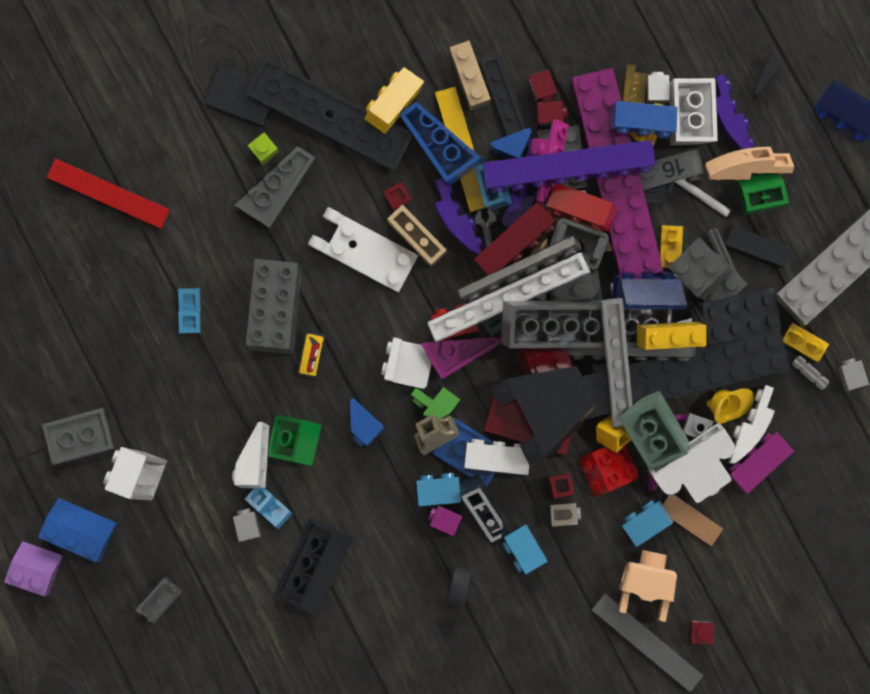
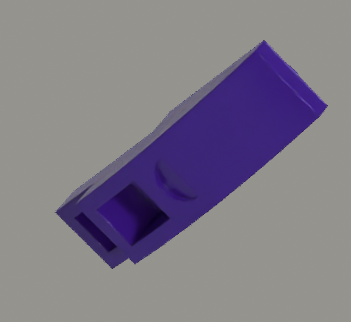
M725 74L716 76L715 87L718 95L716 97V114L718 124L737 150L755 148L753 139L748 136L747 130L750 127L747 117L744 118L743 113L734 114L736 112V104L734 99L731 100L730 98L731 84L729 79L725 78Z
M443 178L435 180V185L442 200L435 203L440 218L454 238L468 251L478 256L484 247L480 237H475L473 230L476 229L472 217L468 218L467 214L458 216V213L461 212L457 201L453 202L450 194L453 191L450 184L445 182Z

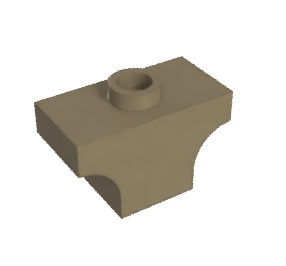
M434 414L416 423L418 433L414 435L419 450L423 455L460 436L453 417L439 418Z

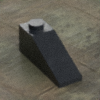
M479 474L460 482L461 497L490 542L510 534L488 488Z

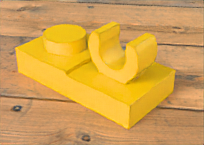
M661 226L660 260L662 268H669L682 254L683 226Z

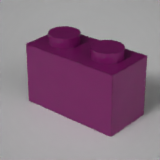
M438 506L437 510L432 509L428 520L431 521L430 526L454 536L462 516Z

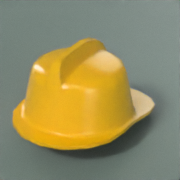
M746 388L733 392L722 389L716 392L706 404L714 414L715 421L722 424L746 414L753 405L754 394Z

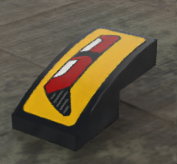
M305 331L297 375L318 378L327 334Z

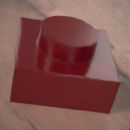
M402 182L383 192L393 211L397 210L402 204L406 205L412 201Z

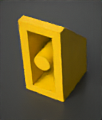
M611 415L600 421L596 427L597 442L616 453L632 440L624 426H612Z

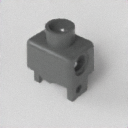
M564 218L560 219L549 247L573 236L582 242L584 246L582 254H588L590 271L597 269L609 239L608 235Z

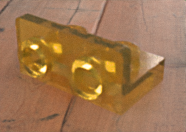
M627 64L623 102L644 104L647 74L635 72L636 65Z

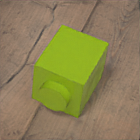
M265 133L248 145L251 152L262 165L279 153L278 148Z

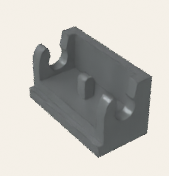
M166 577L140 604L136 611L144 615L150 623H155L181 594L182 590Z

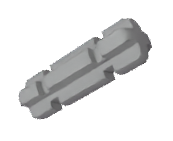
M801 356L796 357L792 365L800 369V372L812 383L815 382L819 389H825L829 381L824 376L821 377V373L813 366L805 363L806 360Z

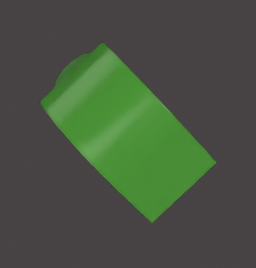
M444 387L434 400L417 388L411 394L414 397L412 401L420 408L427 407L423 413L425 417L434 414L439 418H444L453 411L460 401L459 398Z

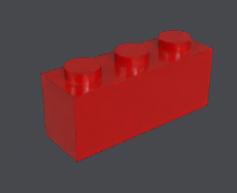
M562 184L554 186L546 205L552 211V215L559 218L567 216L570 218V221L581 225L582 223L589 224V228L600 232L601 230L609 231L618 209L612 202Z

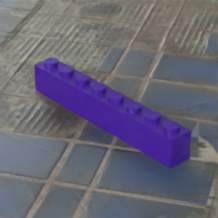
M652 140L484 162L482 168L486 191L491 190V193L504 192V188H512L513 191L525 189L527 185L539 188L546 186V183L554 182V185H561L571 179H575V182L587 181L588 177L596 176V179H605L609 177L608 174L617 173V176L629 175L630 171H638V174L651 172L650 169L654 168L656 164Z

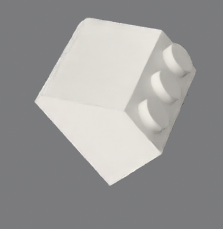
M715 78L673 79L669 83V106L678 107L677 132L670 136L671 145H696L717 142Z

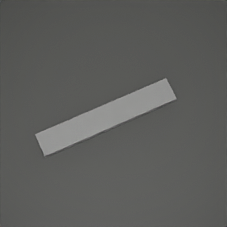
M622 298L600 300L613 427L623 426L619 418L633 406Z

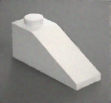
M263 422L257 423L236 462L235 470H233L232 479L234 485L240 488H265L269 425Z

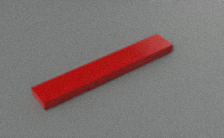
M56 158L47 175V178L160 229L163 228L170 213L168 208Z

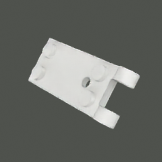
M327 207L323 217L338 225V228L330 243L312 235L308 245L399 293L418 255ZM350 241H356L357 246L355 248H350Z

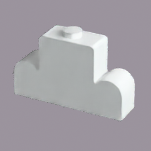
M717 423L689 442L688 454L650 469L649 472L666 494L677 493L681 488V484H683L695 502L699 503L708 496L717 494L720 488L731 481V477L719 459L731 457L735 451V445L722 425Z

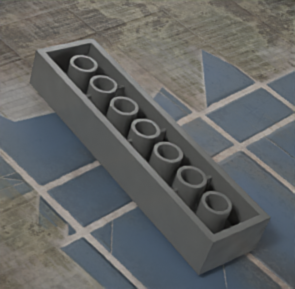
M503 301L501 343L508 348L604 347L600 301ZM623 301L627 347H638L637 325L671 323L672 305L664 301Z

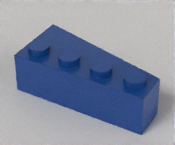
M415 102L400 113L406 125L448 184L452 185L473 170L474 167L485 161L419 103Z

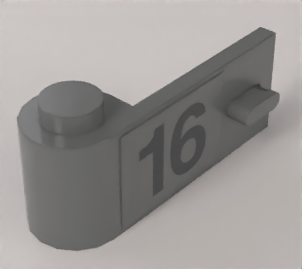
M695 149L655 160L656 165L650 169L651 172L639 175L643 190H647L682 179H689L690 182L701 180V176L705 172L699 150Z

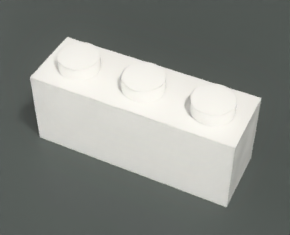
M472 439L471 443L467 442L464 464L466 469L528 475L529 464L519 446L521 444H514V447H505V442L493 441L492 445H486L484 440Z

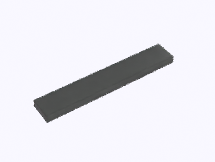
M604 594L591 610L691 692L703 675L627 611L626 613L618 612L619 605Z

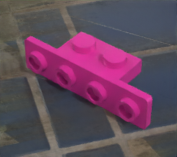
M553 120L549 139H533L529 156L564 152L569 125L559 120ZM554 182L546 183V186L538 188L537 202L547 205L555 186Z

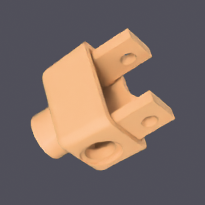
M642 550L640 563H626L619 590L622 592L618 612L626 613L629 595L634 593L642 600L652 602L661 599L657 620L666 622L669 603L674 601L677 574L674 571L665 569L667 555Z

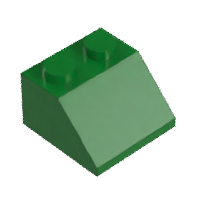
M275 415L267 456L312 466L321 424Z

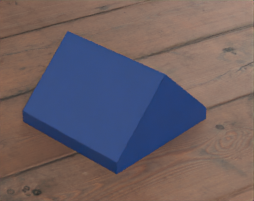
M527 128L491 142L490 153L505 160L521 158L530 139L531 129Z

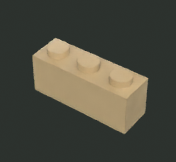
M470 41L450 47L449 53L470 111L490 104L491 99Z
M403 204L387 219L388 223L430 267L446 254V249Z

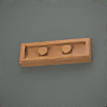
M669 494L662 504L673 521L710 546L713 545L723 530L719 525L674 494Z

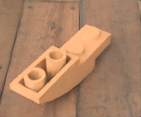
M756 147L719 156L707 162L705 168L709 179L750 180L752 173H793L794 165L790 154L773 153L771 147Z

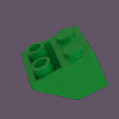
M752 173L750 180H736L744 215L785 207L789 203L781 174Z

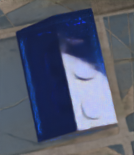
M833 79L825 88L814 109L817 110V114L825 119L829 117L834 120V124L844 130L847 128L852 131V135L862 141L865 139L867 141L870 138V101Z
M622 271L621 274H614L612 299L622 298L623 307L626 309H687L682 280L672 272H662L661 275H654L653 272L644 271L641 275H634V272Z

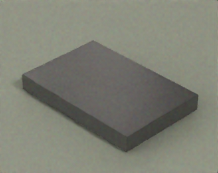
M104 408L42 424L52 465L114 449Z

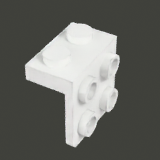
M393 338V342H388L386 354H389L388 363L384 362L381 374L385 375L384 380L424 389L427 386L431 362L421 345Z

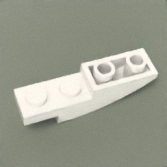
M765 385L762 389H758L755 396L757 401L756 407L751 409L748 420L751 422L750 424L743 422L740 426H736L733 437L736 438L734 442L735 451L729 457L727 463L734 464L743 458L765 433L775 412L767 408L774 389L773 387Z

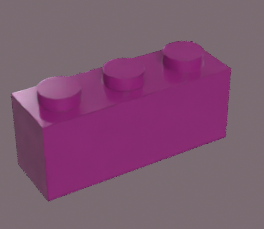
M769 432L760 440L762 444L757 449L753 447L745 455L747 458L743 462L737 461L729 468L731 470L729 473L731 480L744 494H748L794 452L778 432L773 434Z

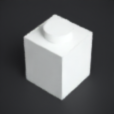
M653 72L651 75H648L646 79L647 104H668L670 100L669 75H664L663 72Z

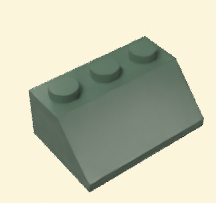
M660 391L641 398L620 416V421L649 470L688 454L689 440Z

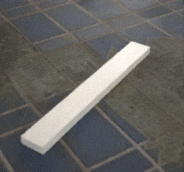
M580 252L427 323L435 342H438L502 313L503 301L531 300L586 275L590 271L583 254Z

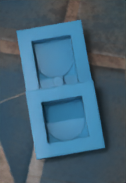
M200 288L179 289V333H200Z
M254 488L245 498L250 505L278 529L292 514L288 508L265 488Z

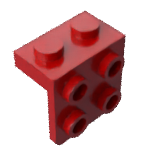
M626 445L617 453L604 447L578 458L595 497L639 478Z

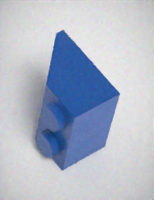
M354 398L350 400L351 432L354 434L352 438L361 447L364 444L368 447L385 427Z

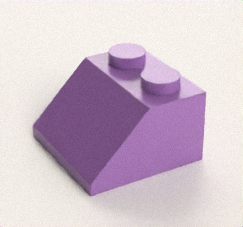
M22 541L10 564L4 582L42 596H48L63 555Z

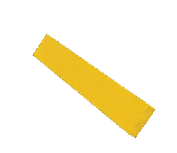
M452 87L435 92L444 125L474 150L456 88ZM474 168L460 178L470 213L486 208Z

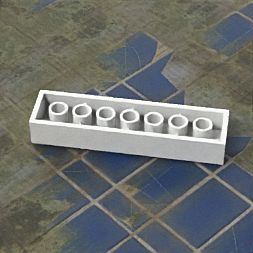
M121 447L120 451L116 450L113 455L112 463H114L112 471H108L103 482V484H106L105 490L128 499L152 500L167 460L146 452Z

